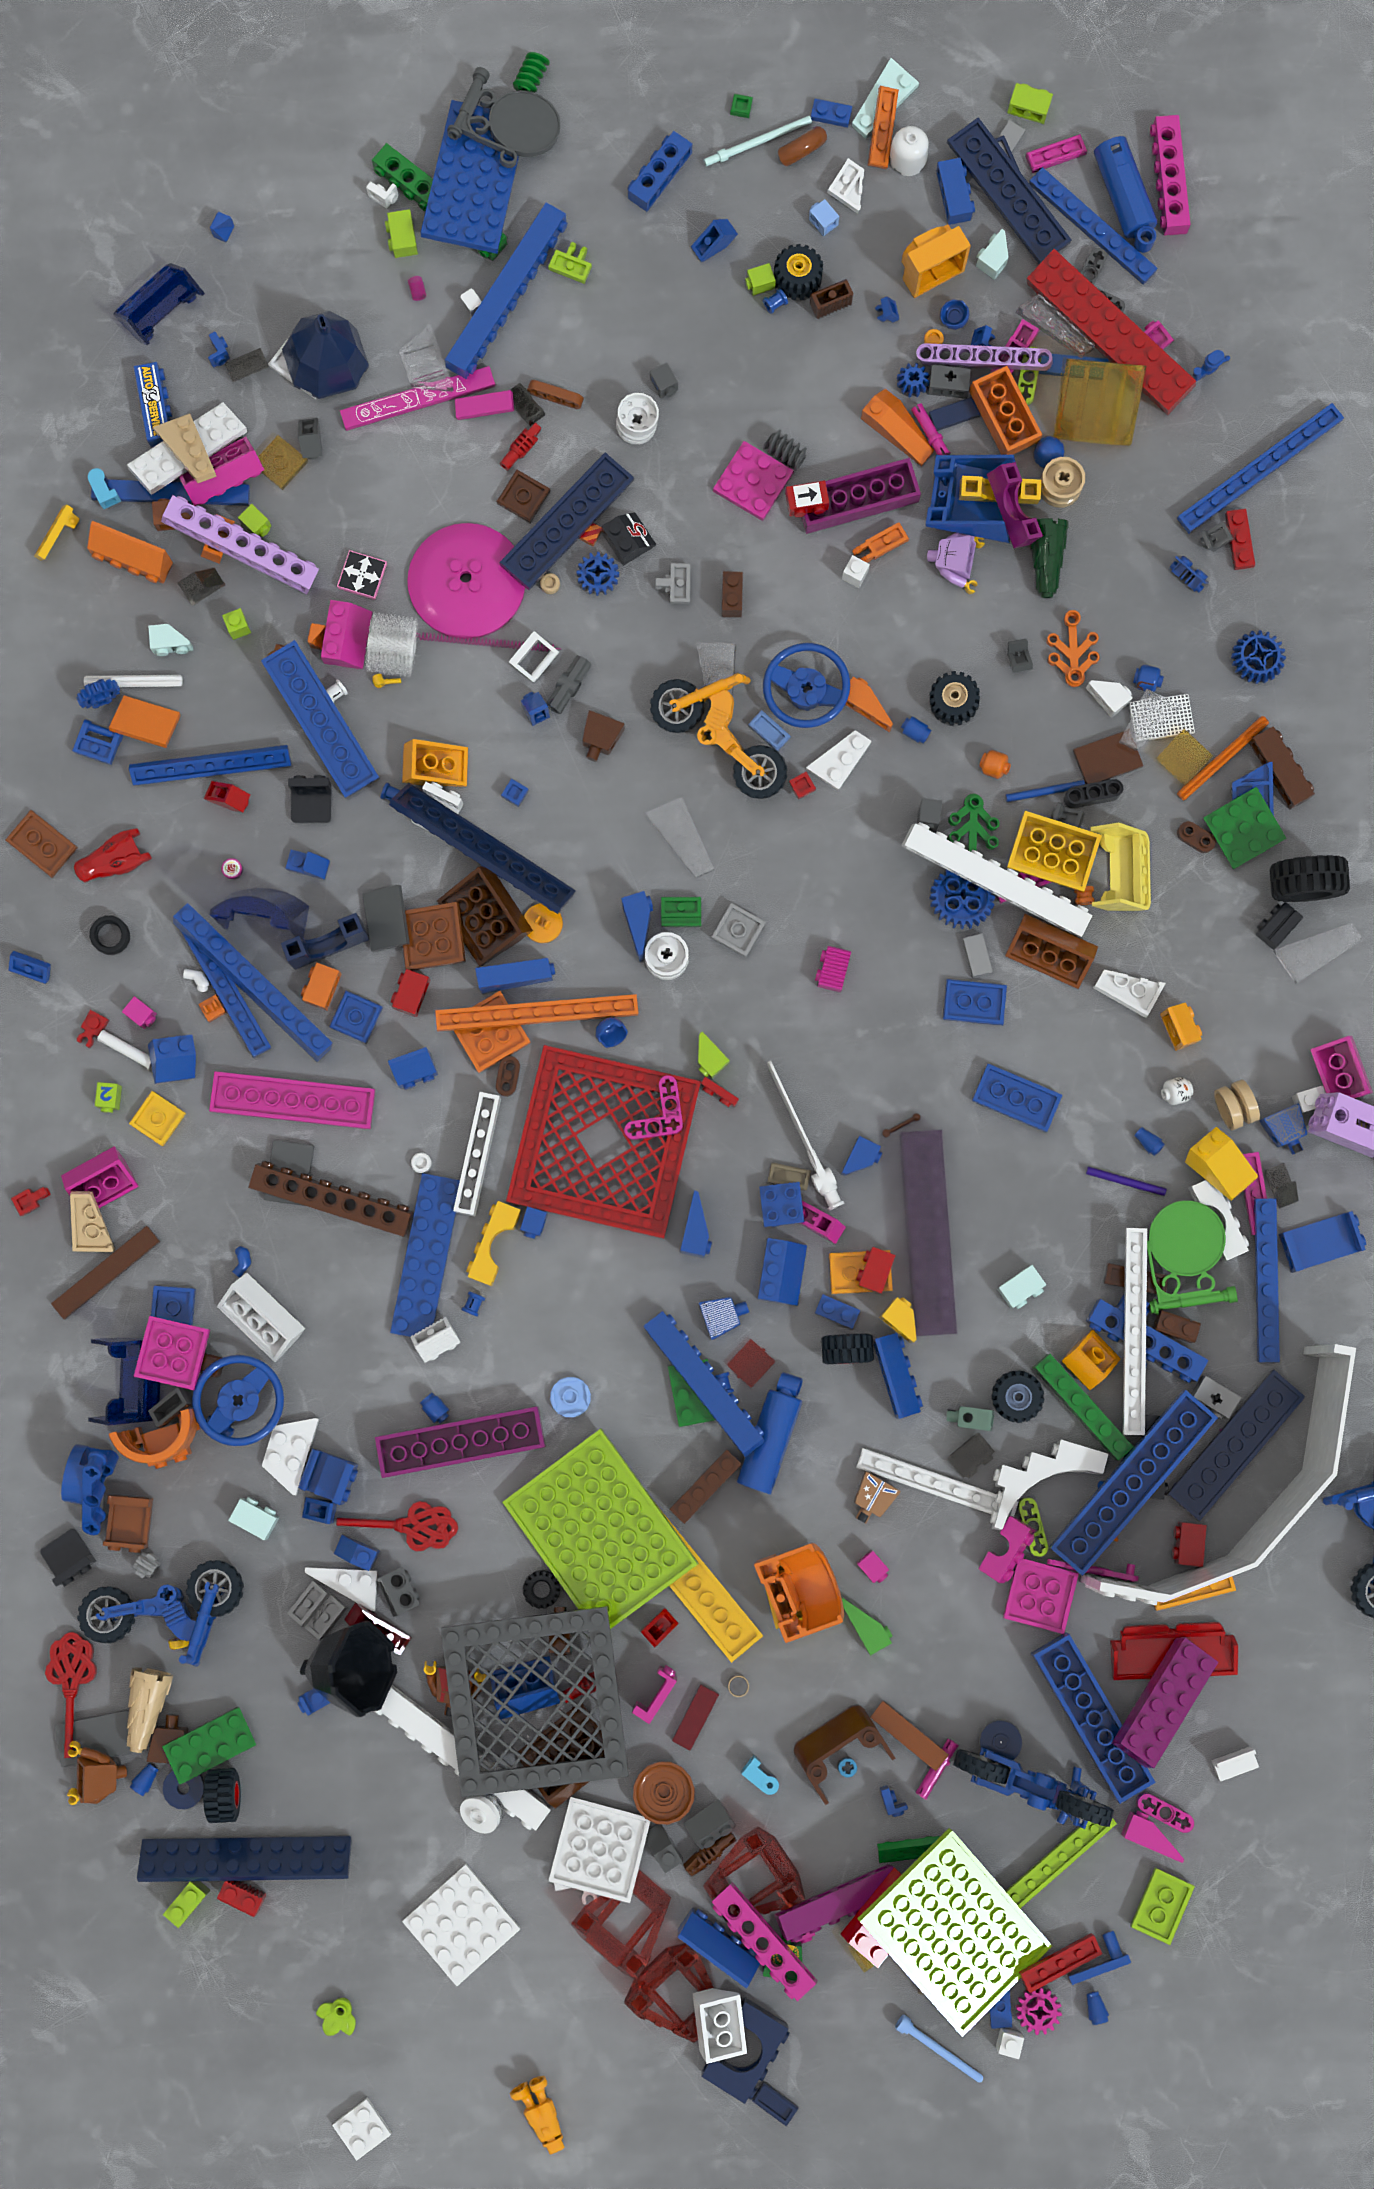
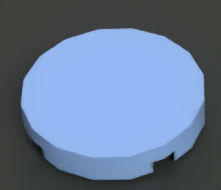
M566 1377L560 1379L553 1386L550 1393V1401L553 1409L558 1414L574 1418L582 1415L588 1409L591 1402V1393L583 1380L576 1377Z

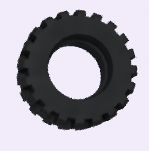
M1317 855L1296 857L1273 863L1269 869L1271 895L1277 901H1318L1343 896L1350 890L1348 861L1343 856Z

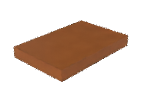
M32 810L27 813L5 839V841L51 878L55 876L78 848Z

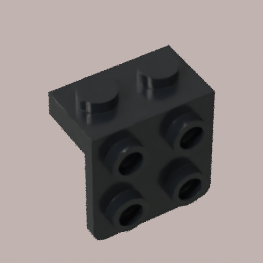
M296 775L294 778H288V787L291 790L292 822H330L332 783L329 778H326L324 775H315L314 778Z
M76 1529L68 1530L40 1551L55 1575L52 1581L56 1587L60 1585L66 1587L75 1580L74 1576L79 1573L81 1575L92 1569L91 1565L96 1562Z

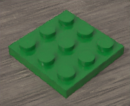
M1257 787L1203 817L1232 869L1239 867L1287 839Z

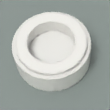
M417 1153L411 1159V1166L417 1173H426L430 1170L432 1161L427 1154Z

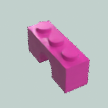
M1009 1516L1003 1530L999 1533L1009 1542L1008 1552L1003 1556H999L995 1552L989 1551L978 1569L998 1583L1008 1582L1013 1576V1568L1016 1563L1019 1564L1023 1559V1551L1026 1546H1030L1033 1542L1036 1530L1018 1518Z

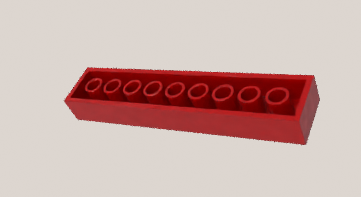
M1053 249L1027 277V284L1102 355L1109 359L1117 369L1167 415L1196 386V380L1057 250Z

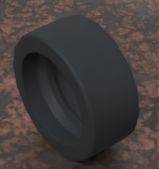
M105 915L98 918L92 924L89 937L92 945L98 951L106 955H115L127 948L130 941V931L121 919ZM106 924L117 925L121 930V939L115 946L106 947L99 941L98 933Z

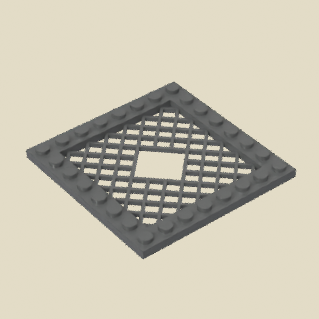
M608 1606L441 1628L462 1797L629 1777ZM589 1631V1637L583 1632ZM575 1633L570 1641L562 1634ZM578 1634L588 1640L582 1650L572 1643ZM555 1635L553 1639L550 1641V1643H548L542 1638L544 1636ZM557 1637H560L567 1643L562 1652H559L552 1646ZM534 1638L529 1646L521 1641V1639ZM537 1639L547 1646L541 1655L531 1648ZM513 1641L508 1649L500 1642ZM516 1642L526 1649L520 1658L510 1651ZM493 1643L491 1647L488 1649V1651H486L480 1646L482 1644ZM589 1644L591 1645L592 1658L584 1652ZM495 1645H498L505 1651L499 1660L490 1654ZM466 1646H472V1647L470 1648V1650H469V1651L467 1652V1654H466V1648H465V1647H466ZM569 1646L579 1652L573 1662L563 1655ZM475 1647L484 1653V1656L478 1663L469 1656ZM549 1648L558 1655L552 1664L543 1658ZM528 1651L537 1657V1660L531 1667L522 1660ZM507 1654L517 1660L511 1669L501 1663ZM581 1655L591 1662L585 1670H582L575 1664ZM486 1657H489L496 1663L490 1672L481 1666ZM560 1658L570 1664L564 1673L554 1667ZM467 1660L475 1665L470 1674L468 1672ZM540 1660L549 1667L543 1676L534 1670V1667ZM519 1663L528 1669V1672L522 1679L513 1672ZM592 1665L594 1668L595 1679L592 1678L589 1674H587L588 1670L591 1668ZM498 1666L508 1672L502 1681L492 1675ZM572 1667L581 1673L576 1682H573L566 1676ZM478 1668L487 1675L481 1684L471 1677ZM551 1670L561 1676L555 1685L546 1679ZM531 1672L564 1697L540 1730L506 1705ZM510 1675L519 1681L514 1690H511L504 1684ZM584 1676L593 1682V1685L587 1692L578 1686ZM489 1677L499 1684L493 1693L483 1687ZM563 1679L572 1685L567 1694L557 1688ZM470 1681L478 1687L472 1696ZM595 1686L597 1692V1700L590 1695V1692L593 1690ZM500 1687H503L510 1693L505 1702H502L495 1696ZM575 1688L584 1694L578 1704L569 1697ZM480 1689L490 1696L484 1705L474 1698ZM587 1697L596 1704L590 1713L581 1707V1704ZM491 1699H494L501 1705L496 1714L486 1708ZM566 1700L575 1706L569 1716L559 1709ZM472 1702L481 1708L475 1717ZM598 1707L600 1721L592 1716ZM503 1708L513 1714L507 1724L497 1717ZM577 1709L587 1716L581 1725L571 1718ZM483 1710L492 1717L486 1726L477 1720ZM556 1712L566 1718L560 1728L551 1721ZM515 1717L525 1724L519 1733L509 1726ZM589 1718L599 1725L593 1734L583 1727ZM494 1720L504 1726L498 1735L489 1729ZM568 1721L578 1728L572 1737L562 1730ZM475 1723L483 1729L478 1737H476ZM547 1724L557 1730L551 1739L542 1733ZM527 1726L536 1733L530 1742L521 1736ZM506 1729L515 1735L510 1744H507L500 1738ZM600 1729L602 1731L603 1742H601L599 1739L595 1737V1735L598 1733ZM580 1730L590 1737L584 1746L574 1739ZM485 1732L495 1738L489 1747L480 1741ZM559 1733L569 1740L563 1749L553 1742ZM538 1736H541L548 1742L542 1751L533 1745ZM518 1738L527 1744V1747L521 1754L512 1747ZM592 1739L601 1746L596 1755L586 1749ZM497 1741L506 1747L501 1756L491 1750ZM571 1742L581 1749L575 1758L565 1751ZM478 1745L486 1750L480 1759ZM550 1745L560 1751L554 1760L544 1754ZM529 1748H532L539 1754L533 1763L524 1757ZM603 1749H604V1755H605V1756H604V1757H598V1756L600 1755V1753H601V1752L603 1751ZM509 1750L518 1756L512 1766L503 1759ZM583 1751L591 1757L577 1760ZM488 1753L497 1759L492 1768L482 1762ZM562 1754L571 1760L557 1762ZM541 1757L549 1762L548 1764L536 1765ZM520 1760L529 1765L515 1768ZM500 1762L509 1768L494 1770ZM480 1765L487 1771L481 1772Z

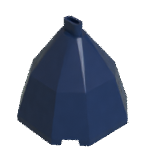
M331 311L301 318L282 348L293 386L310 392L317 399L356 389L363 373L369 367L357 329L347 319Z

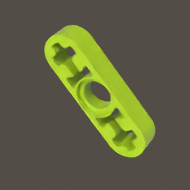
M1023 355L1022 363H1026L1029 357ZM1042 356L1038 359V362H1039L1040 364H1041V358H1042ZM1036 370L1020 371L1018 382L1020 392L1024 394L1025 386H1033V388L1028 387V395L1031 397L1026 399L1027 405H1030L1034 400L1039 371ZM1027 371H1032L1035 375L1034 379L1030 382L1023 379V375Z
M1024 1497L1018 1503L1021 1521L1027 1525L1030 1521L1038 1523L1039 1528L1034 1535L1038 1536L1041 1534L1042 1537L1038 1538V1542L1044 1545L1041 1548V1552L1038 1553L1037 1550H1033V1547L1036 1546L1034 1539L1028 1548L1031 1554L1041 1557L1047 1553L1048 1543L1038 1506L1034 1499ZM1025 1501H1028L1029 1504H1033V1507L1030 1508L1031 1515L1036 1514V1518L1030 1517L1026 1520L1024 1519V1516H1028L1027 1510L1022 1509V1506L1025 1505Z

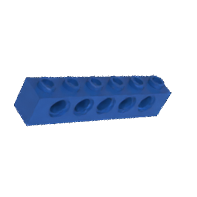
M1098 1299L1086 1320L1090 1323L1089 1327L1097 1332L1102 1330L1108 1333L1107 1337L1117 1343L1119 1340L1124 1342V1312L1102 1299ZM1108 1316L1113 1317L1115 1320L1112 1328H1109L1105 1323ZM1146 1325V1337L1151 1341L1150 1346L1146 1348V1360L1152 1363L1154 1361L1161 1363L1162 1369L1170 1373L1175 1371L1180 1374L1179 1378L1187 1383L1191 1381L1197 1382L1209 1360ZM1162 1347L1168 1349L1169 1353L1166 1358H1162L1159 1354ZM1180 1357L1186 1360V1366L1183 1369L1177 1364Z

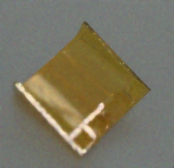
M1063 357L1053 437L1088 443L1131 445L1146 365L1088 361Z

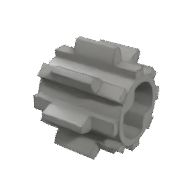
M143 1552L133 1565V1569L136 1570L135 1574L142 1579L145 1577L151 1579L161 1564L157 1561L158 1557L151 1552L148 1554Z

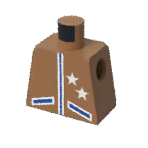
M865 1471L854 1503L861 1506L855 1518L866 1524L872 1513L881 1517L901 1491Z

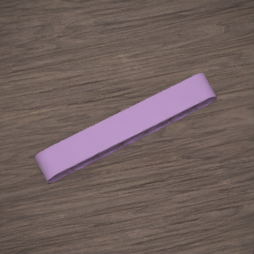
M925 343L921 344L916 351L919 362L927 366L942 363L950 367L961 365L970 368L1001 369L1008 366L1009 369L1045 371L1050 369L1053 364L1051 352L1042 348ZM928 350L931 352L930 357L922 358V352ZM944 351H948L951 353L950 357L945 360L941 359V354ZM963 352L970 353V357L967 360H961L960 355ZM988 353L990 357L987 361H981L979 359L980 355ZM1002 354L1010 356L1006 362L999 361V357ZM1027 355L1029 360L1026 363H1021L1018 361L1019 357ZM1041 356L1049 357V361L1045 364L1038 362Z

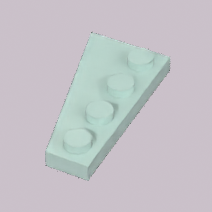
M890 58L852 122V127L865 139L873 131L878 88L880 86L899 89L896 108L919 86V82L892 58Z

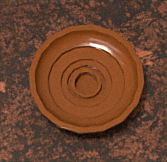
M659 1761L648 1765L639 1773L634 1784L633 1799L637 1810L645 1819L655 1824L669 1825L680 1821L690 1811L694 1802L695 1788L690 1775L681 1766L672 1762Z

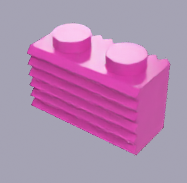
M831 946L827 947V951H822L820 962L824 963L822 970H817L815 981H818L817 987L841 993L851 951Z

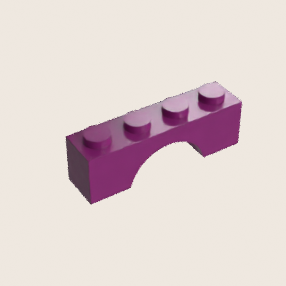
M1016 462L1002 464L988 473L987 477L1013 548L1028 546L1041 538L1043 535L1037 519L1025 515L1019 506L1018 489L1022 478Z

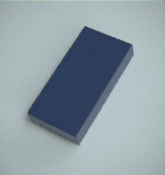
M765 2082L762 2083L752 2098V2102L786 2127L799 2109L797 2105Z

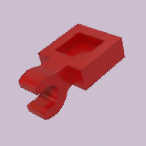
M45 1187L38 1189L34 1193L28 1188L12 1197L11 1200L19 1215L24 1216L39 1208L38 1201L50 1196L51 1193Z

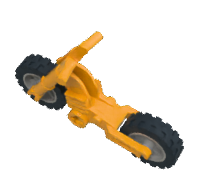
M736 673L700 689L696 688L694 684L681 679L668 680L660 684L650 700V711L653 715V720L657 722L659 727L673 733H683L693 729L702 719L704 703L707 702V699H710L711 708L704 720L706 725L700 728L697 733L699 742L704 745L718 744L727 754L736 759V763L733 766V777L736 786L745 795L757 799L769 798L783 788L787 779V765L783 756L772 747L764 745L751 746L744 750L728 728L734 708V698L728 690L740 683L749 684L751 679L748 676ZM680 691V697L676 699L673 692ZM670 694L672 700L669 703L664 702L665 698ZM663 705L671 706V709L666 714L663 710ZM691 707V711L689 714L686 711V709ZM673 712H675L676 721L668 718ZM683 712L687 717L679 721V713ZM706 732H711V740H706ZM757 757L765 758L762 765L756 760ZM769 760L774 767L767 768L765 765ZM775 770L774 778L772 780L768 776L769 771ZM746 771H750L753 775L749 780L747 779ZM756 777L759 780V787L750 783ZM762 777L766 778L770 782L768 785L763 787Z

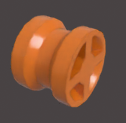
M1086 886L1084 892L1074 889L1076 894L1075 905H1091L1092 902H1095L1092 896L1094 887Z

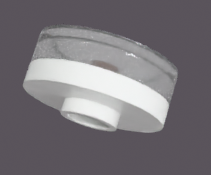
M495 1794L466 1797L460 1806V1814L463 1821L474 1831L484 1834L493 1832L505 1814L504 1806Z

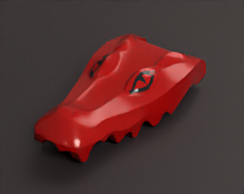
M138 828L122 831L112 836L90 855L75 862L74 870L77 877L82 882L87 883L89 880L97 877H111L114 874L122 875L151 860L152 857L149 852L140 854L133 838L140 835Z

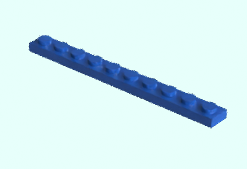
M1331 403L1180 514L1177 520L1188 534L1343 421V415Z

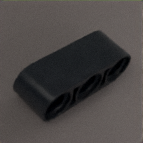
M1111 779L1074 786L1065 794L1064 803L1069 808H1079L1115 801L1123 792V784L1120 780ZM1108 787H1115L1118 793H1110ZM1095 790L1098 793V797H1091L1089 791ZM1069 794H1076L1079 801H1072Z

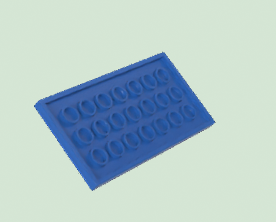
M451 100L421 229V237L498 254L519 156H517V163L514 167L506 168L500 163V151L483 145L463 134L457 140L451 139L447 134L448 126L454 125L463 102ZM477 106L473 116H483L489 121L491 108ZM480 122L470 124L474 132L476 128L484 127V124ZM490 130L483 135H479L495 142ZM504 154L503 158L506 161L514 160L511 156Z

